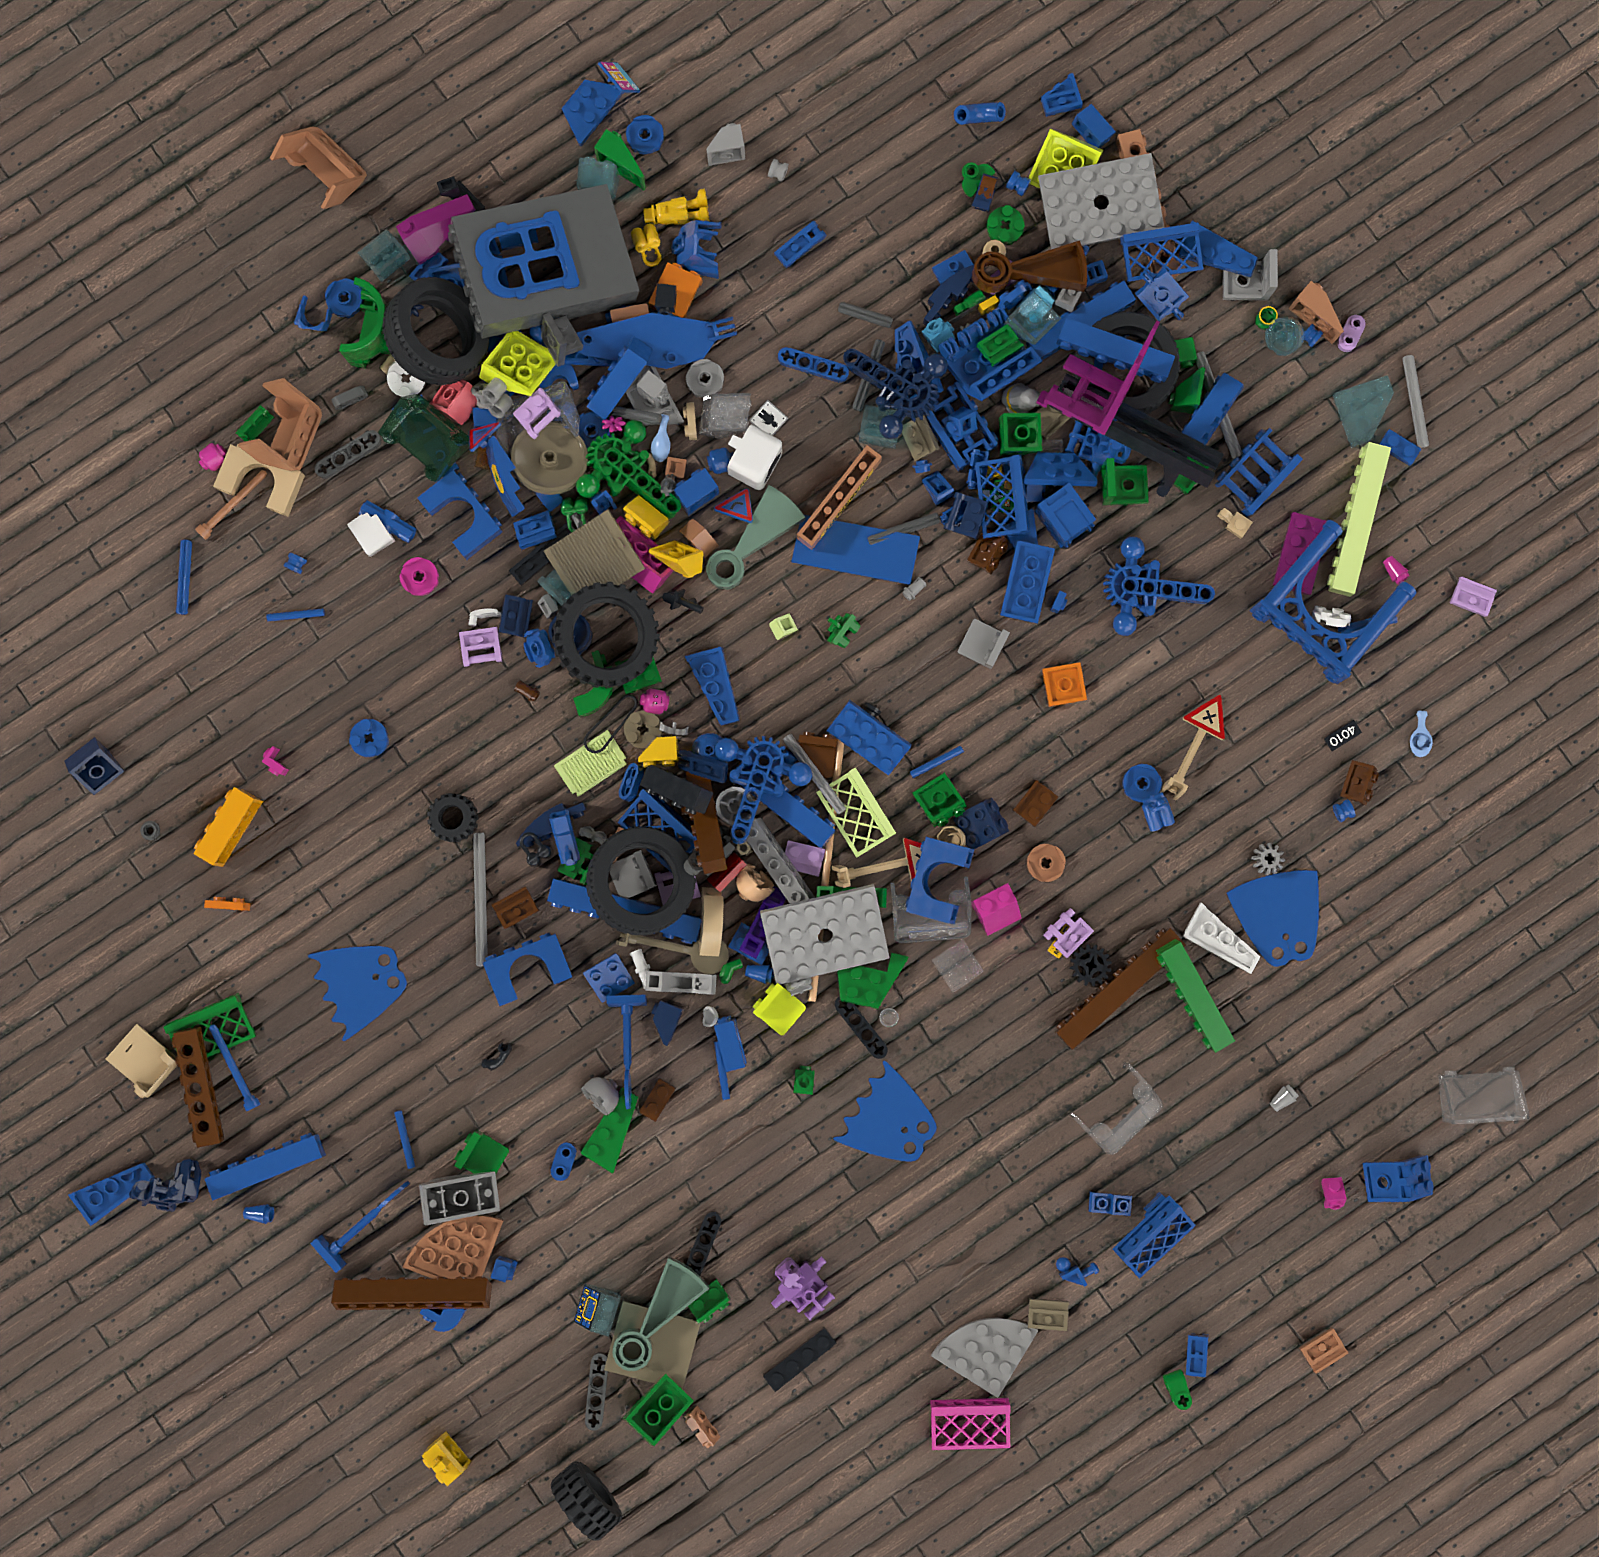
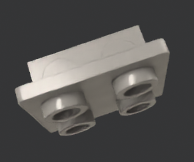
M973 619L957 652L992 669L1010 632L1004 629L1001 632L977 619Z
M641 850L611 865L609 873L619 897L630 898L657 886Z

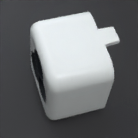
M751 424L742 439L733 435L728 445L736 449L727 467L728 475L756 490H761L766 485L782 455V442Z

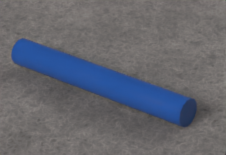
M323 608L266 614V619L269 622L325 616V610Z
M960 745L910 771L912 778H915L964 751Z
M717 1041L714 1042L722 1099L726 1100L730 1099L727 1073Z
M402 1110L397 1111L394 1114L407 1167L411 1169L416 1166Z

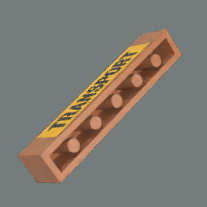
M866 445L797 533V539L813 550L881 463L882 456Z

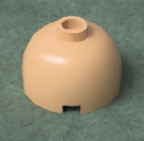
M747 864L737 875L736 886L739 896L746 901L759 902L765 900L774 891V884L763 871H760L759 874L754 870L755 866Z

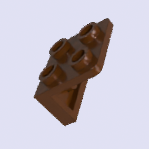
M804 732L803 735H799V745L822 776L828 779L832 778L838 739H834V735L823 734L822 737H816L815 733Z

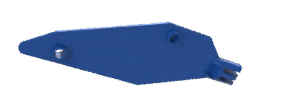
M649 313L577 332L576 334L583 344V350L577 352L585 356L617 361L620 357L618 354L624 346L627 347L635 336L653 349L646 366L668 369L704 359L715 341L736 336L737 331L719 336V332L736 327L735 324L719 328L716 326L733 321V316L713 322ZM586 336L591 337L592 341L590 343L584 341Z

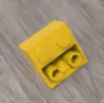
M640 495L623 508L626 521L633 527L639 526L640 532L648 539L650 537L656 539L669 524V519Z
M656 737L638 757V762L644 768H647L648 765L656 766V764H662L664 767L675 766V763L679 762L677 737Z

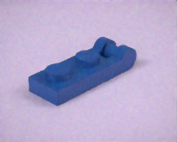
M812 221L776 250L774 255L787 269L827 235L824 231H820L815 221ZM812 232L815 236L811 238L808 234Z

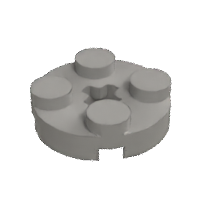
M698 360L691 365L686 374L687 386L696 397H713L723 388V371L718 364L711 360ZM703 374L711 378L708 380V383L700 381Z

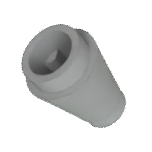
M1288 1084L1280 1089L1269 1104L1278 1112L1297 1101L1296 1098L1299 1095Z

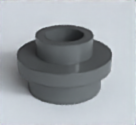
M147 821L141 826L140 832L144 839L154 840L160 835V827L156 822ZM150 827L154 829L152 834L148 833Z

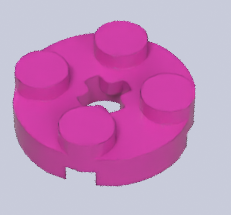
M420 557L408 560L403 565L400 573L401 585L414 596H424L431 593L439 583V573L436 566L431 561ZM417 572L420 574L424 573L422 581H415L414 578L417 576Z

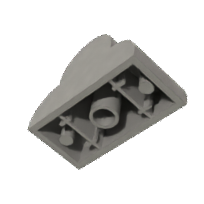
M494 1171L441 1177L419 1184L424 1225L500 1211L496 1174Z

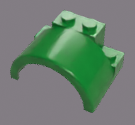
M355 277L354 285L359 286L361 289V299L364 300V303L360 304L361 310L365 312L359 342L340 344L339 351L351 366L366 369L367 363L369 364L370 359L378 353L390 354L383 334L384 312L388 305L372 284Z

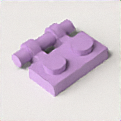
M1071 908L1065 913L1063 912L1059 916L1060 919L1054 925L1051 924L1047 928L1048 931L1043 935L1048 941L1053 936L1058 939L1053 946L1065 958H1068L1094 932L1081 917L1075 922L1071 919L1075 914ZM1066 923L1069 928L1062 935L1059 930Z

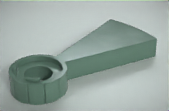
M768 485L752 516L753 522L747 525L735 550H720L709 558L706 565L707 576L715 587L728 590L738 586L745 572L742 560L805 521V516L800 509L776 488ZM729 562L734 566L735 570L731 577L721 578L718 576L716 569L720 563Z
M670 1256L668 1257L640 1330L627 1329L621 1332L615 1339L612 1353L619 1367L627 1371H637L647 1365L652 1355V1343L649 1337L709 1289V1285L701 1276L684 1263ZM626 1343H638L642 1349L641 1355L635 1359L626 1357L623 1352V1347Z

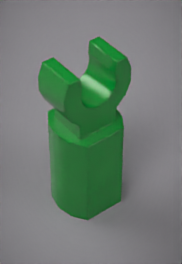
M979 290L965 298L963 303L956 305L953 311L958 316L986 298L982 291Z

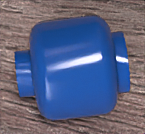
M726 447L710 451L709 456H707L710 471H713L715 474L728 472L727 467L733 452L729 453Z

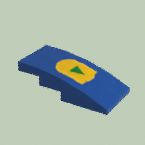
M492 436L487 441L488 445L486 446L488 464L500 497L510 515L514 517L525 509L515 494L520 489L511 475V472L516 467L496 437Z

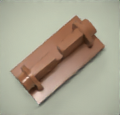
M696 1406L691 1413L688 1412L684 1415L685 1423H687L692 1431L700 1430L695 1436L703 1447H713L719 1440L720 1435L706 1418L705 1413Z

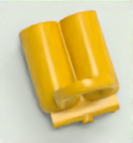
M651 223L646 224L643 230L641 228H634L631 231V238L636 251L641 253L643 262L650 267L658 265L661 261V254L658 249L660 238L655 225ZM655 249L654 253L657 254L656 261H647L645 251Z

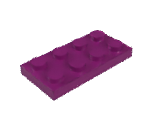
M1296 512L1291 513L1273 586L1279 582L1321 532L1322 526L1326 523L1325 520ZM1320 559L1305 576L1301 594L1311 595Z

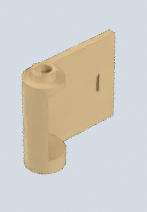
M139 1024L132 1028L106 1058L110 1064L134 1083V1092L141 1098H149L177 1066L176 1056Z

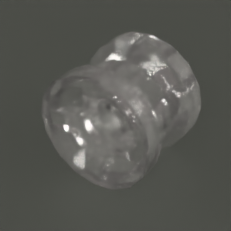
M885 1008L880 1013L882 1025L893 1027L897 1024L899 1016L895 1009Z

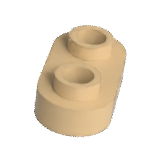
M694 402L686 403V407H683L684 418L688 419V425L684 426L685 437H689V440H697Z

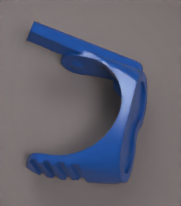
M303 296L294 324L298 325V328L327 331L333 316L332 308L327 309L325 322L320 323L318 326H313L305 317V307L308 298Z

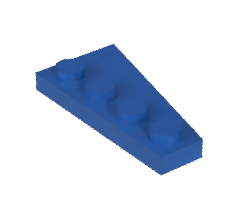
M1199 225L1198 233L1204 265L1252 277L1258 261L1256 256ZM1194 236L1187 237L1183 242L1190 250L1195 245ZM1181 247L1179 258L1185 259L1189 252ZM1190 255L1187 259L1193 262H1197V258H1195L1193 255Z
M723 647L685 656L719 724L723 726L739 722L740 718Z

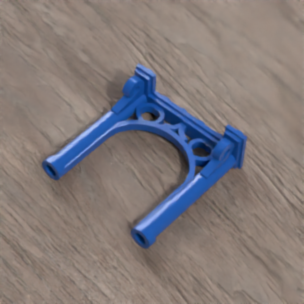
M1327 520L1322 526L1321 532L1268 595L1249 611L1253 613L1252 616L1256 620L1263 623L1270 619L1277 629H1282L1287 633V637L1290 640L1299 643L1304 652L1312 654L1321 666L1327 667L1323 671L1327 680L1339 684L1351 675V669L1408 600H1412L1417 592L1407 582H1401L1366 626L1357 632L1349 634L1336 633L1319 625L1309 615L1304 606L1301 588L1307 573L1343 532L1340 525L1332 520ZM1295 586V598H1285ZM1286 603L1297 606L1298 615L1296 617L1286 613L1284 609ZM1300 618L1304 619L1301 621L1304 624V630L1295 623ZM1323 635L1326 636L1321 644L1311 637L1318 636L1321 638ZM1357 638L1347 650L1345 640ZM1329 639L1338 640L1341 646L1340 653H1334L1328 648L1327 642Z

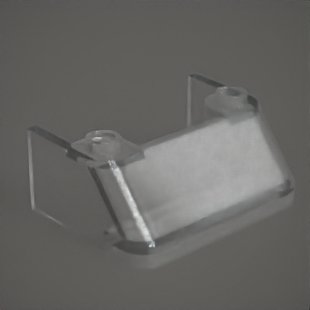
M561 381L543 388L561 410L560 416L555 417L551 422L561 423L565 429H570L574 437H577L580 417L567 383ZM528 395L514 399L513 405L502 418H498V422L502 425L497 429L496 439L510 460L513 443L517 436L525 430L513 413L530 397ZM550 408L531 425L539 423L551 411Z
M964 877V890L951 892L949 894V901H943L959 906L955 925L906 912L908 896L896 895L895 884L890 883L895 941L899 943L962 939L971 934V894L968 877Z
M1126 1062L1123 1066L1138 1081L1133 1088V1095L1139 1103L1115 1127L1110 1129L1104 1123H1096L1089 1129L1075 1114L1072 1113L1070 1115L1090 1138L1109 1155L1118 1153L1163 1107L1161 1098L1153 1088Z

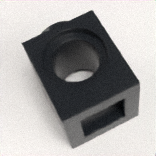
M657 284L656 311L663 315L675 313L676 285Z

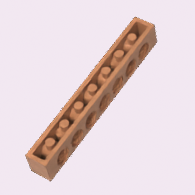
M1140 129L1117 136L1116 145L1120 159L1149 154L1145 149L1146 138L1141 134ZM1130 150H1136L1139 155L1131 154ZM1158 188V194H1159V200H1160V199H1161V192H1160V189ZM1161 206L1164 228L1170 227L1165 221V207ZM1168 240L1164 245L1172 253L1176 249L1175 243L1171 242V240ZM1150 243L1145 249L1154 256L1159 247L1154 243ZM1162 249L1156 256V258L1159 261H1161V256H1165L1167 258L1170 257V255ZM1172 257L1166 266L1171 270H1177L1180 263ZM1154 260L1150 264L1153 273H1158L1162 268ZM1179 274L1172 275V277L1177 278Z

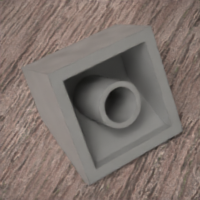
M730 123L719 130L706 149L709 166L745 159V147L740 124Z

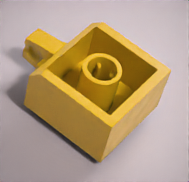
M444 1432L428 1446L422 1454L424 1464L429 1469L432 1468L436 1473L435 1476L442 1484L445 1483L446 1486L460 1476L471 1462L447 1432Z

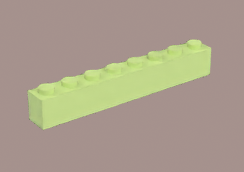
M1368 442L1360 449V465L1356 466L1354 476H1357L1356 481L1352 483L1350 488V494H1352L1351 501L1347 502L1345 508L1347 517L1341 524L1343 530L1342 537H1339L1336 544L1338 553L1332 560L1333 573L1329 575L1327 585H1329L1328 591L1349 597L1355 594L1391 447Z

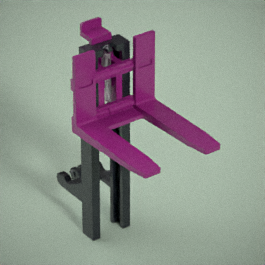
M1157 320L1124 381L1070 354L1063 368L1080 376L1081 379L1079 380L1066 373L1060 386L1054 384L1049 393L1042 390L1036 403L1045 408L1049 404V407L1163 465L1164 476L1157 488L1156 494L1159 497H1166L1179 474L1208 488L1214 478V472L1187 459V456L1216 470L1224 454L1122 402L1160 324ZM1091 382L1111 392V395H1108L1096 389L1095 387L1089 385V383ZM1115 418V419H1117L1118 421H1120V422H1122V423H1124V424H1126V425H1128V426H1130V427H1132V428H1134V429H1136V430H1138V431H1140V432L1146 434L1147 436H1149V437H1151V438H1153V439H1155V440H1157V441H1159V442H1161V443H1163V444H1165V445H1167V446L1173 448L1174 451H1172V450H1170V449H1168V448H1166V447H1164V446H1162V445H1160V444H1158V443H1156V442H1154V441L1148 439L1147 437H1145V436H1143V435H1141V434H1139V433H1137V432H1135V431H1133V430H1131V429H1129V428H1127V427H1125V426L1119 424L1118 422L1114 421L1113 419Z

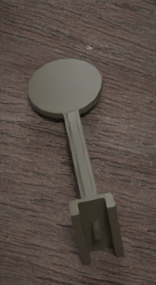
M620 933V937L623 940H616L617 945L625 947L628 943H640L689 954L693 966L704 974L720 972L722 966L728 961L729 952L722 940L719 956L700 955L699 939L692 947L640 935H630L629 933Z

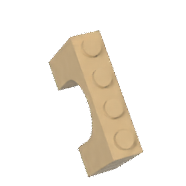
M230 444L213 487L221 492L235 496L244 476L250 470L255 468L269 469L273 473L275 484L266 507L271 511L288 517L305 475L300 470L288 471L261 464L239 448V444L237 446Z

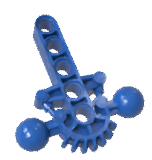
M1135 536L1126 538L1121 544V553L1126 558L1125 566L1121 567L1120 564L1116 563L1115 569H1109L1111 575H1105V578L1109 581L1103 582L1104 586H1108L1103 592L1110 593L1106 600L1111 598L1114 600L1111 602V606L1116 603L1121 605L1120 613L1113 620V628L1115 632L1122 636H1129L1136 630L1137 620L1132 615L1133 607L1138 608L1146 617H1150L1155 613L1157 599L1206 604L1215 596L1213 587L1205 584L1159 580V561L1154 560L1151 563L1144 564L1142 567L1137 565V559L1141 558L1144 554L1145 545L1140 538ZM1141 571L1146 572L1144 578L1138 577ZM1125 582L1133 584L1132 591H1128L1125 588ZM1144 584L1151 585V593L1144 591ZM1163 586L1170 587V595L1163 593ZM1182 588H1187L1190 591L1189 597L1182 595ZM1201 590L1208 592V599L1201 597ZM1137 597H1142V605L1138 603Z
M762 736L760 742L757 737L754 738V743L749 740L747 742L749 746L747 750L740 749L738 744L731 738L721 739L715 745V754L719 760L723 762H730L734 759L742 761L741 765L732 770L729 776V780L732 783L746 787L730 836L735 844H743L748 839L762 793L775 797L782 796L784 791L780 779L782 774L788 776L789 780L796 786L807 785L812 779V770L806 763L798 762L793 765L784 763V759L789 754L786 752L782 753L785 750V746L779 748L780 741H776L773 744L772 737L769 738V742L765 741V736ZM762 758L767 759L769 764L762 766L759 764V760ZM752 767L751 771H743L744 768ZM769 773L776 778V781L768 777ZM759 776L763 782L756 784L752 778ZM754 794L757 800L750 802L746 796ZM748 812L751 818L744 820L740 814ZM737 830H742L745 833V836L743 838H738L735 836L734 832Z

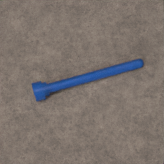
M211 1025L209 1028L244 1097L243 1101L245 1104L243 1106L247 1112L259 1106L260 1102L258 1098L251 1095L217 1026Z

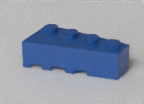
M634 336L628 346H624L618 354L620 356L619 359L611 363L607 376L603 375L597 383L599 385L598 389L591 391L587 397L589 402L586 407L606 420L648 362L653 349Z
M1225 372L1222 376H1217L1213 382V389L1205 394L1202 399V405L1194 411L1191 416L1192 419L1181 431L1205 445L1244 388L1243 383Z

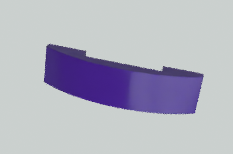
M773 886L775 889L770 896L763 900L739 951L757 959L766 941L760 911L782 906L786 900L781 890Z

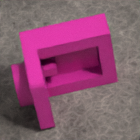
M275 746L268 748L263 754L264 759L262 762L270 767L268 771L278 776L281 774L285 776L289 769L274 760L280 749Z
M1342 1177L1322 1179L1321 1183L1325 1197L1324 1207L1333 1210L1343 1207L1347 1198Z

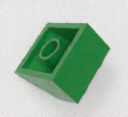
M1003 413L999 417L1000 456L1024 455L1042 451L1041 413Z

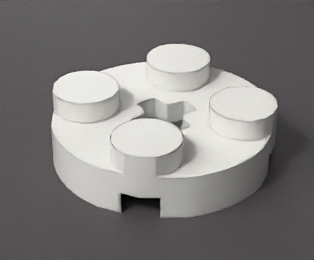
M394 361L389 366L387 373L389 388L396 395L403 398L418 394L425 382L413 376L409 378V382H402V374L408 375V373Z
M1315 606L1311 616L1316 622L1320 623L1322 619L1326 622V625L1337 627L1350 626L1351 615L1344 613V610L1339 608H1333L1331 611L1326 610L1322 606Z

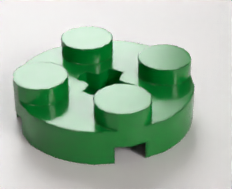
M1010 205L999 207L989 215L987 221L988 236L991 240H998L1003 244L1011 245L1022 236L1025 226L1024 219L1021 213ZM1002 222H1008L1010 229H1002Z

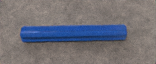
M181 540L176 605V613L179 615H186L188 613L192 541Z

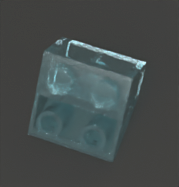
M580 157L577 176L578 190L607 184L611 198L615 200L620 180L617 165L611 161L600 162L592 157Z
M387 230L383 231L357 253L381 282L411 259L406 250Z
M865 405L859 443L896 449L898 437L887 439L879 431L881 419L885 416L893 415L896 410L887 409L882 412L878 407Z

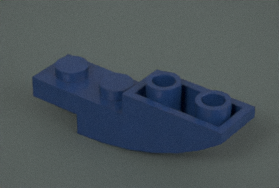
M974 265L968 266L950 276L933 292L928 299V305L932 308L923 320L924 325L927 326L930 321L941 317L939 313L943 308L947 309L952 299L957 302L960 297L964 298L969 290L967 286L970 282L974 283L972 279Z
M563 803L556 805L536 818L521 836L524 833L532 832L537 835L541 842L552 838L551 834H553L549 814L569 810L570 818L573 817L575 820L584 816L583 812H586L587 808L584 803L566 809ZM521 836L519 837V839H518L517 842H516L517 847H521V846H520V838H521ZM527 836L524 839L526 848L533 846L535 839Z

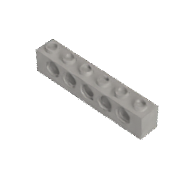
M761 818L754 819L747 842L788 902L791 904L815 898Z

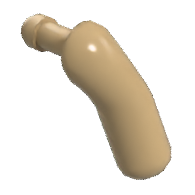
M649 453V458L647 459L649 465L648 474L656 477V462L652 454Z

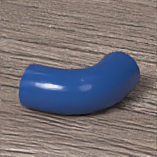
M1002 102L960 105L954 111V119L961 125L1001 122L1005 118V106Z

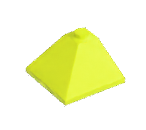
M1050 129L1028 177L1031 179L1030 184L1040 188L1039 175L1097 164L1103 150L1077 138Z
M519 331L507 333L483 362L479 378L487 383H490L493 378H499L506 384L507 391L531 396L556 363L547 348Z

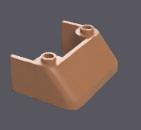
M314 126L282 134L270 157L272 161L286 158L292 166L305 165L329 188L325 193L326 198L321 206L323 210L342 204L363 183L367 176L365 170L323 130Z
M284 378L263 383V387L276 397L274 410L282 418L271 447L260 439L239 443L238 447L261 464L288 471L300 470L321 421V409Z

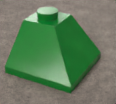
M1204 367L1198 369L1177 386L1173 393H1170L1168 404H1171V411L1193 414L1198 408L1205 373Z

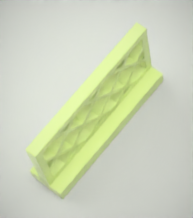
M856 768L829 784L833 791H836V795H838V792L849 794L848 803L845 805L844 819L835 816L833 807L831 810L828 805L830 803L825 800L820 790L816 792L856 858L896 834ZM846 778L852 784L850 792L839 790L840 783ZM853 787H854L855 791L857 792V794L852 793ZM851 795L860 797L862 800L860 808L849 806ZM848 808L859 811L857 822L846 819ZM861 812L870 813L872 817L870 825L859 822ZM845 821L856 824L854 835L844 831ZM858 825L870 827L867 838L856 836ZM871 829H879L884 837L879 840L869 839ZM855 838L867 840L865 848L859 852L854 847Z

